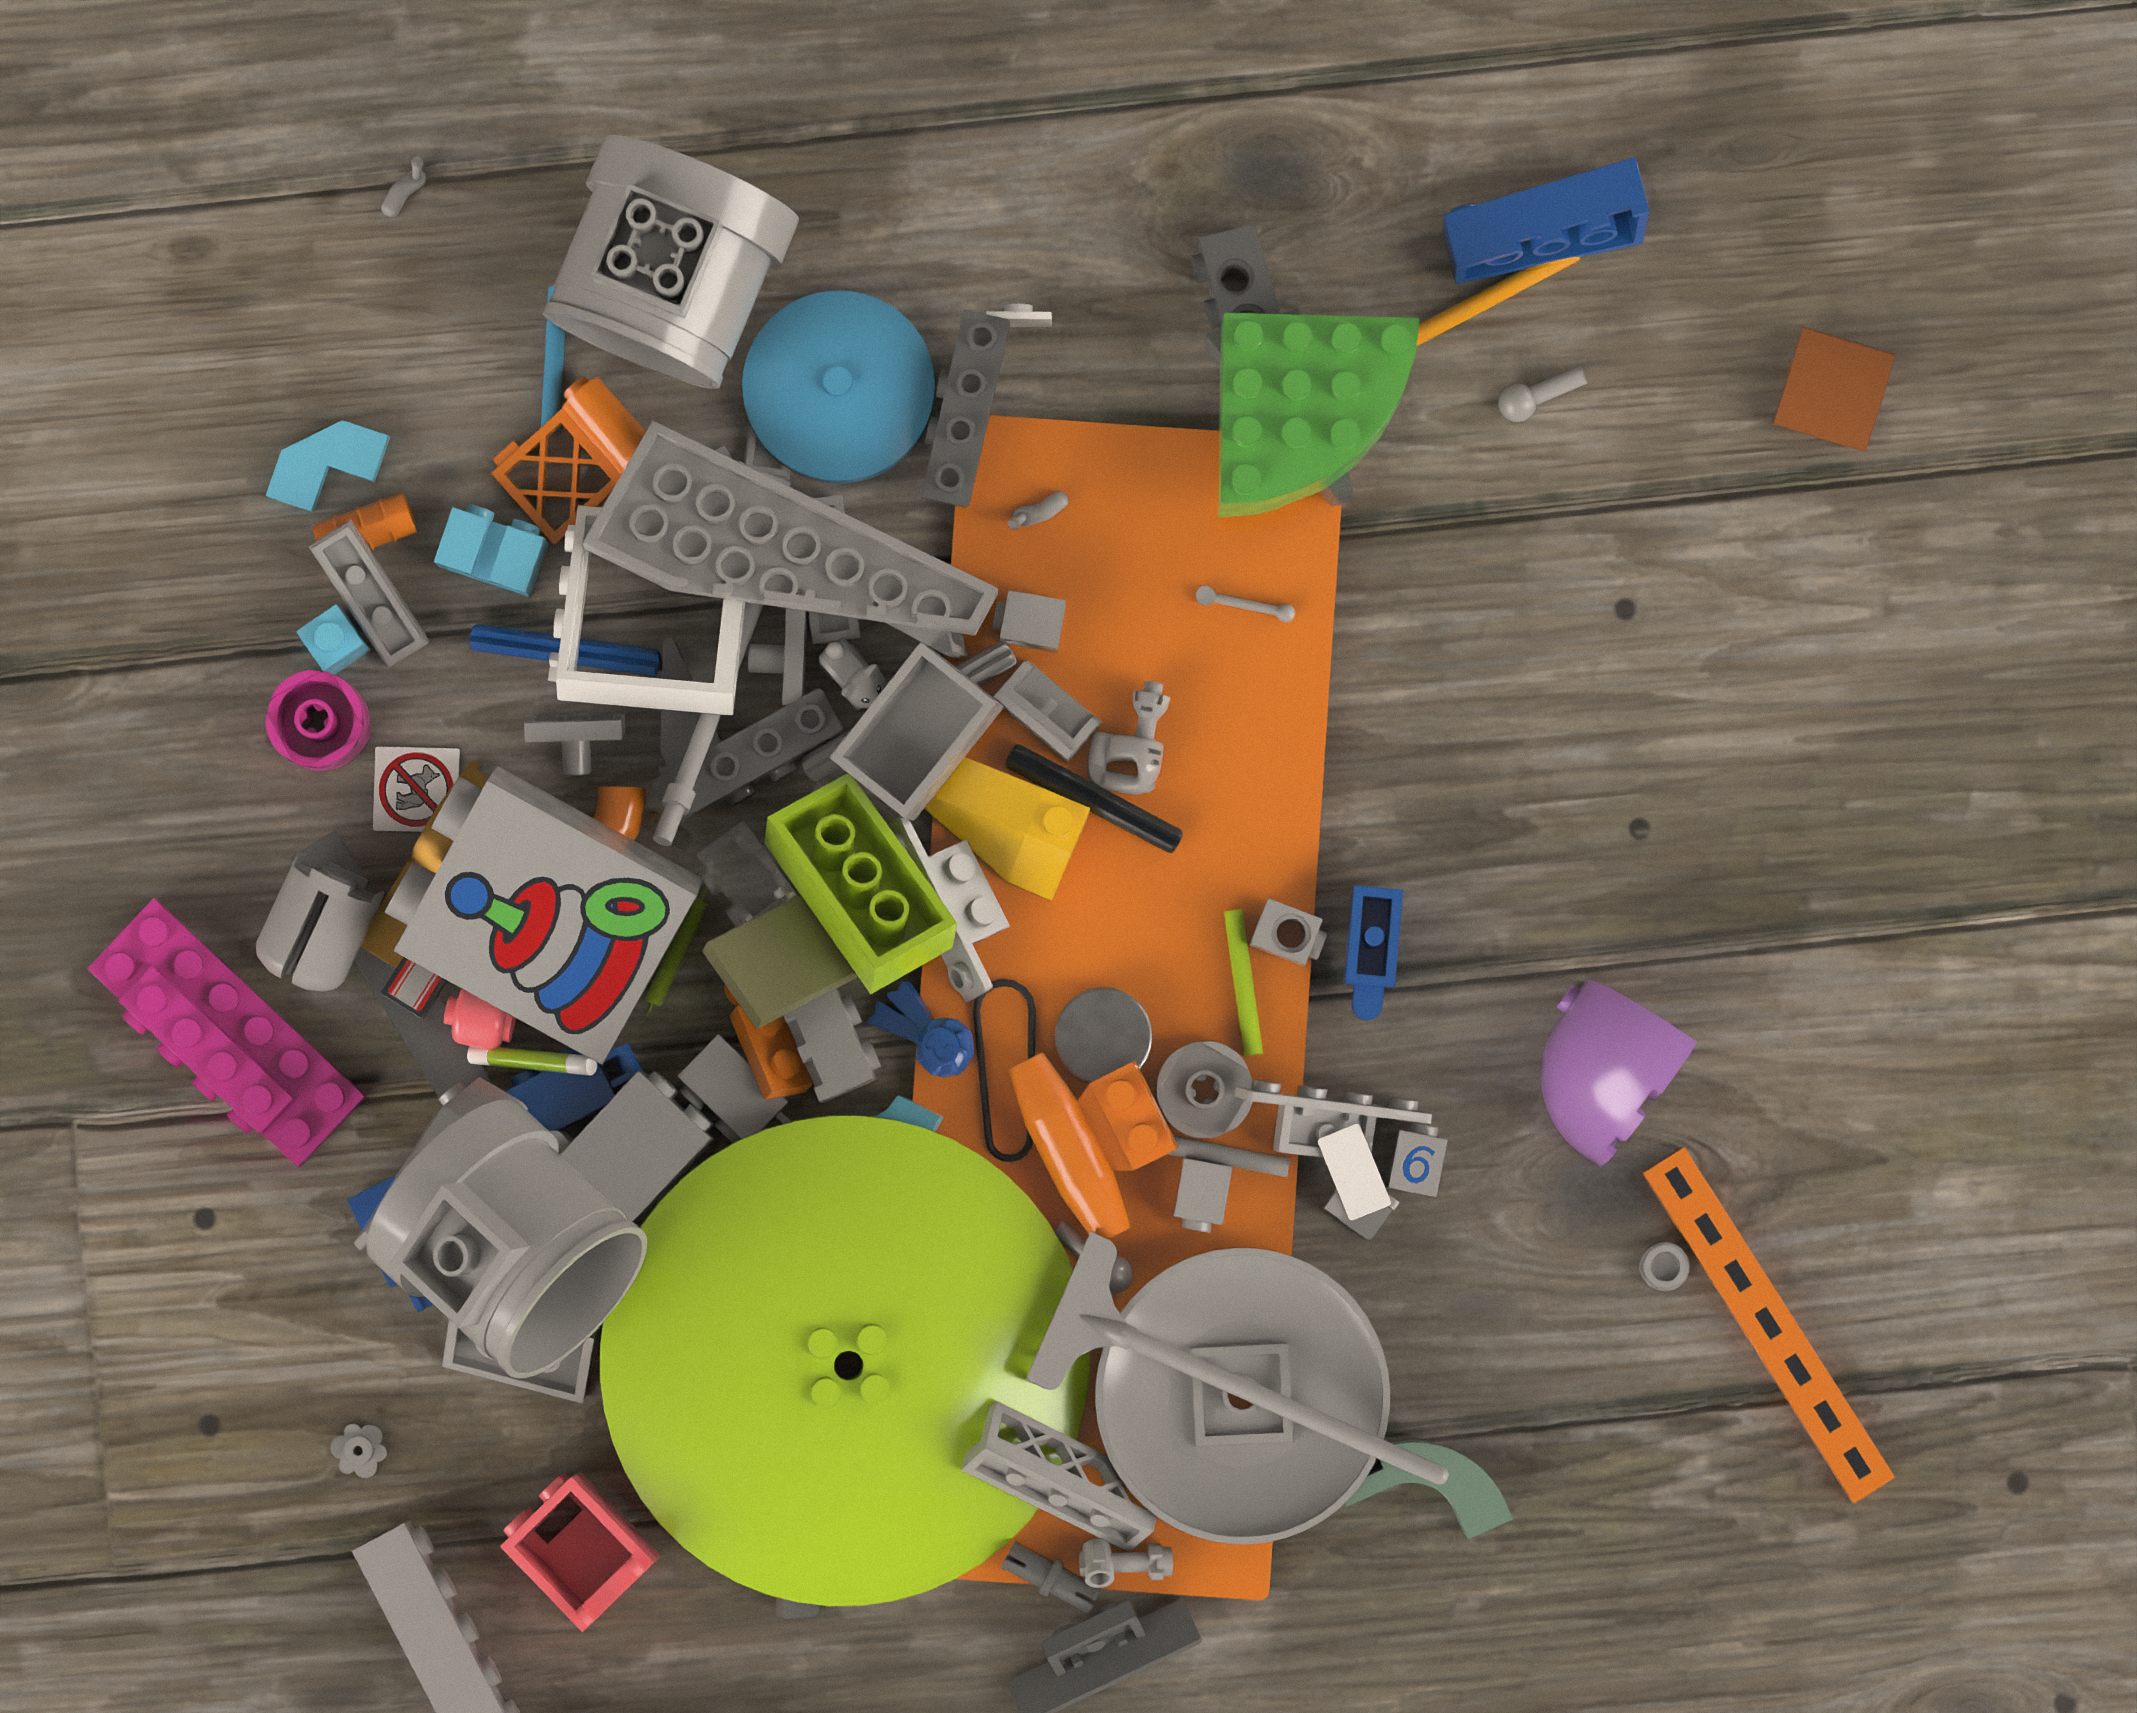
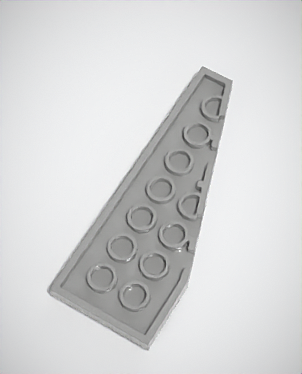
M653 420L583 541L584 549L669 591L968 635H976L998 595L997 587Z

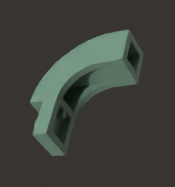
M1404 1440L1391 1443L1444 1466L1449 1473L1446 1483L1442 1485L1434 1484L1378 1459L1380 1467L1371 1469L1357 1491L1344 1503L1348 1507L1390 1487L1403 1483H1420L1438 1490L1446 1497L1454 1510L1464 1535L1468 1539L1513 1520L1500 1490L1481 1467L1454 1449L1422 1440Z

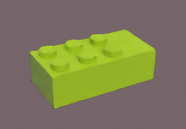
M849 773L767 817L765 845L870 994L952 949L957 921L857 781Z

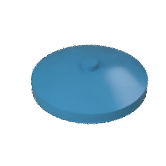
M838 290L819 292L802 297L779 310L768 320L755 337L749 349L743 370L742 391L745 411L750 426L764 449L778 463L783 464L792 472L814 481L843 484L876 477L896 466L915 448L923 436L932 414L935 380L928 349L916 328L904 315L875 297L853 291Z

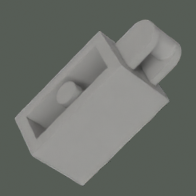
M719 1034L678 1075L685 1083L679 1091L698 1110L701 1111L705 1105L712 1109L720 1117L714 1125L732 1143L766 1129L776 1118L783 1124L792 1122L782 1112L791 1102L785 1097L764 1100L748 1061Z

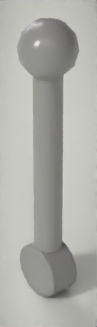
M1201 586L1196 592L1197 602L1203 606H1208L1213 602L1275 615L1282 622H1290L1295 617V609L1290 604H1282L1278 607L1215 593L1209 586Z

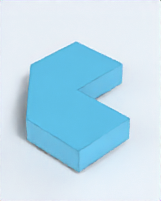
M344 420L337 422L281 450L266 496L314 513L329 468L375 483L390 437Z

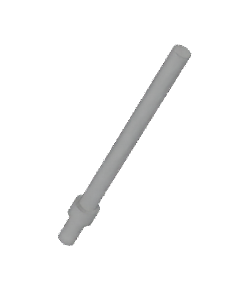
M745 603L738 670L762 611L763 604ZM700 714L675 782L668 784L661 801L664 810L653 836V840L660 845L671 846L682 815L688 814L696 795L693 787L721 714Z

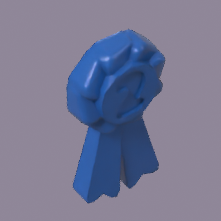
M902 981L898 991L887 993L888 998L904 1014L884 1002L876 1001V1014L869 1017L868 1022L871 1025L917 1043V1061L931 1075L943 1078L960 1075L973 1059V1035L969 1028L956 1018L934 1019L910 982Z

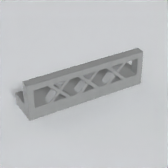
M995 1401L989 1407L982 1439L965 1454L962 1471L1128 1552L1154 1531L1157 1516L1145 1506L1142 1508L1130 1501L1123 1489L1126 1485L1118 1476L1107 1455L1000 1402ZM1000 1422L1014 1428L1021 1441L1020 1444L1013 1445L997 1437ZM1046 1444L1055 1448L1064 1464L1056 1466L1048 1462L1039 1446ZM1089 1465L1097 1469L1106 1485L1099 1487L1089 1482L1081 1467Z

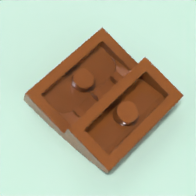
M1802 326L1787 370L1788 376L1773 418V424L1866 452L1886 390L1895 354Z

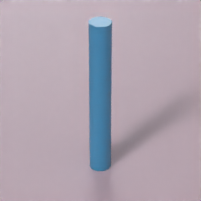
M554 286L548 287V302L554 292ZM548 319L546 324L541 427L561 410L565 330ZM560 427L554 432H560Z

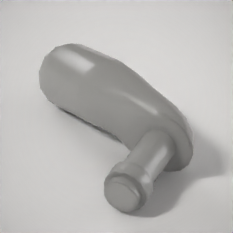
M414 157L411 161L412 171L399 179L390 188L381 206V210L386 216L396 217L408 196L426 183V175L422 172L423 160L421 157Z
M1056 490L1038 504L1018 507L1014 511L1013 517L1008 521L1009 528L1016 530L1020 526H1031L1051 519L1068 505L1067 495L1061 490Z

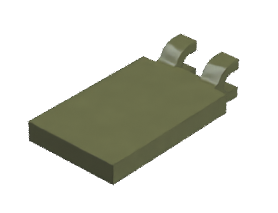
M801 895L707 942L702 951L756 1029L858 977Z

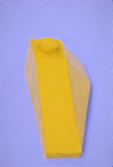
M964 757L924 808L960 839L961 842L967 840L971 850L1006 882L1050 901L1054 898L1090 814L1089 807Z

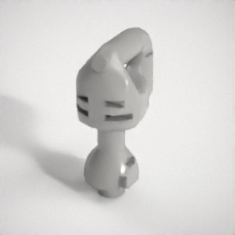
M1145 681L1143 691H1133V707L1138 716L1135 736L1094 732L1087 764V774L1092 783L1108 791L1139 795L1144 792L1150 793L1156 785L1154 783L1160 773L1164 745L1154 740L1157 720L1167 711L1171 699L1169 696L1162 695L1164 684ZM1114 761L1135 762L1138 767V775L1107 771L1106 766Z

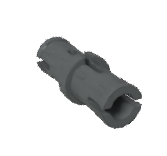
M1016 1540L1001 1566V1569L1007 1570L1039 1587L1038 1593L1046 1597L1050 1593L1077 1607L1085 1614L1089 1613L1093 1606L1092 1603L1096 1600L1101 1588L1088 1586L1084 1578L1063 1568V1561L1055 1558L1054 1562L1022 1546Z

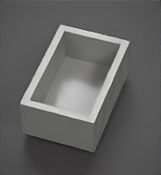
M920 642L829 758L903 818L915 821L999 715L1004 706L930 646Z

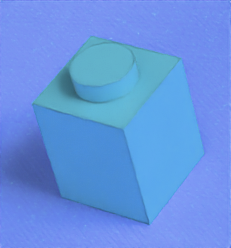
M337 604L296 631L323 672L334 675L371 650L346 612Z

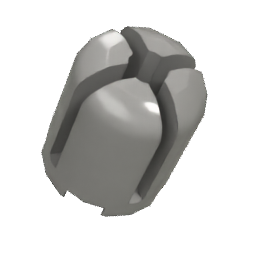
M297 853L256 941L257 957L270 973L281 979L284 978L285 974H293V985L312 991L333 990L345 981L385 892L382 891L373 895L365 890L369 880L332 862L328 866H323L322 869L305 864L303 862L307 854Z

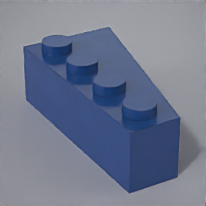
M1633 157L1481 204L1468 203L1457 206L1450 213L1444 215L1442 232L1455 284L1520 271L1557 260L1585 257L1643 244L1650 210L1637 159Z

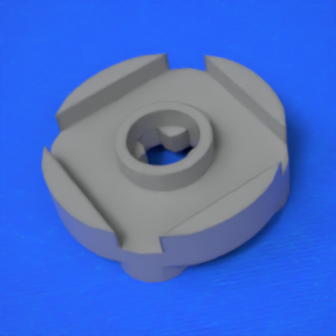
M1213 1041L1193 1042L1173 1052L1160 1069L1156 1083L1157 1103L1169 1124L1185 1135L1195 1138L1218 1137L1235 1129L1250 1110L1252 1101L1235 1097L1236 1087L1251 1088L1252 1077L1243 1058L1224 1044ZM1207 1076H1210L1215 1080L1213 1089L1218 1092V1096L1215 1101L1206 1098L1202 1104L1194 1100L1196 1091L1191 1088V1084L1194 1079L1203 1082Z

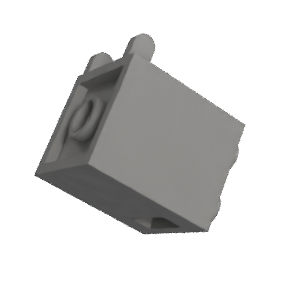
M638 1071L575 1139L564 1131H550L557 1139L559 1154L625 1214L628 1221L638 1224L717 1139L709 1132L714 1123L694 1105H689L686 1109L683 1108L674 1099L679 1090L662 1074L655 1071L650 1076L645 1072Z

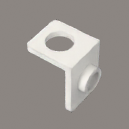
M1029 304L1004 305V311H986L988 315L1008 319L1010 327L1052 326V312H1033V306Z

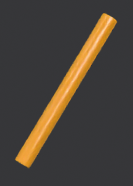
M1580 257L1552 261L1520 270L1419 324L1417 346L1580 260Z

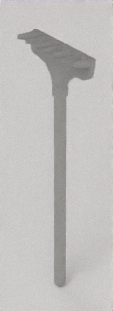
M1090 1231L1026 1381L1043 1389H1056L1063 1382L1067 1371L1080 1355L1099 1347L1118 1346L1125 1350L1129 1348L1434 1484L1442 1485L1447 1482L1449 1473L1442 1465L1137 1331V1328L1129 1325L1115 1308L1109 1289L1111 1271L1117 1256L1116 1247L1108 1239Z

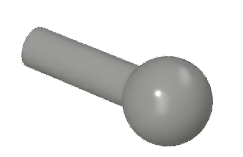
M1578 366L1531 387L1524 384L1509 385L1499 396V410L1510 421H1525L1533 415L1538 404L1587 384V378L1582 367Z
M1063 1220L1054 1232L1059 1241L1079 1257L1087 1239L1067 1221ZM1119 1255L1116 1256L1111 1271L1109 1283L1111 1294H1117L1126 1290L1133 1278L1130 1263Z

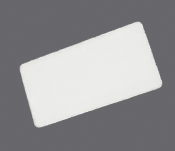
M1354 1124L1318 1140L1319 1147L1350 1220L1358 1219L1391 1204L1359 1124Z

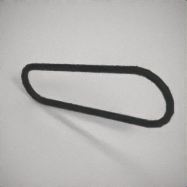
M1000 979L992 981L993 988L975 999L973 1019L987 1148L997 1159L1013 1162L1022 1159L1028 1154L1032 1148L1033 1140L1027 1130L1026 1143L1023 1149L1012 1155L1003 1154L994 1146L980 1008L985 995L994 988L1006 986L1021 992L1027 1001L1029 1009L1028 1059L1035 1056L1036 1008L1033 997L1025 986L1013 980Z

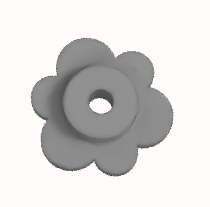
M352 1423L345 1427L344 1435L338 1436L332 1441L331 1452L334 1457L340 1459L339 1469L341 1472L350 1474L355 1471L361 1478H370L375 1475L378 1470V1462L383 1461L388 1454L386 1447L381 1444L383 1434L378 1426L370 1424L361 1428L358 1424ZM357 1446H360L363 1449L361 1455H358L355 1452V1448Z

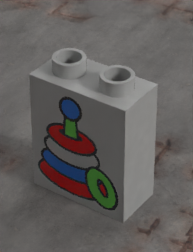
M499 766L491 774L483 789L459 777L431 827L433 830L454 841L437 873L413 861L385 910L386 914L407 925L394 952L592 1060L603 1064L696 898L703 878Z

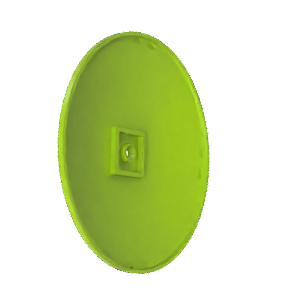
M829 1115L800 1119L761 1130L737 1140L711 1155L686 1174L658 1202L641 1224L640 1228L647 1236L645 1259L626 1295L603 1322L600 1383L604 1413L620 1462L642 1502L659 1524L683 1548L708 1567L739 1584L770 1596L798 1603L824 1606H864L891 1602L927 1592L955 1580L982 1564L1005 1546L1037 1512L1038 1507L962 1471L964 1456L982 1439L988 1409L995 1401L1076 1440L1086 1406L1090 1376V1351L1076 1359L1067 1371L1063 1382L1056 1389H1043L1026 1381L1073 1269L1051 1225L1033 1201L1005 1173L983 1156L944 1135L924 1127L894 1119L863 1115ZM845 1351L856 1352L862 1359L861 1371L858 1375L849 1379L838 1376L834 1370L835 1359ZM1000 1422L997 1437L1013 1445L1020 1444L1021 1441L1014 1428ZM1046 1444L1039 1446L1048 1462L1056 1466L1064 1464L1055 1448Z

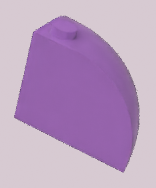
M1594 980L1583 981L1580 987L1572 983L1556 1006L1563 1013L1555 1023L1545 1044L1541 1063V1087L1545 1106L1557 1130L1575 1150L1601 1167L1616 1153L1617 1149L1614 1146L1617 1141L1626 1142L1645 1118L1646 1114L1640 1108L1645 1100L1650 1101V1099L1654 1101L1659 1094L1664 1092L1698 1042L1617 991Z

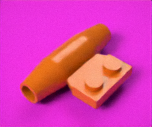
M1043 1052L1009 1069L1008 1072L1025 1126L1059 1194L1088 1234L1091 1231L1106 1239L1129 1229L1131 1225L1114 1171H1135L1179 1148L1136 1061L1089 1083L1078 1100Z

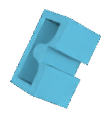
M467 504L465 511L452 507L434 563L439 568L531 598L549 545L544 537L538 536L541 528L517 519H513L511 526L493 522L494 512L472 504Z

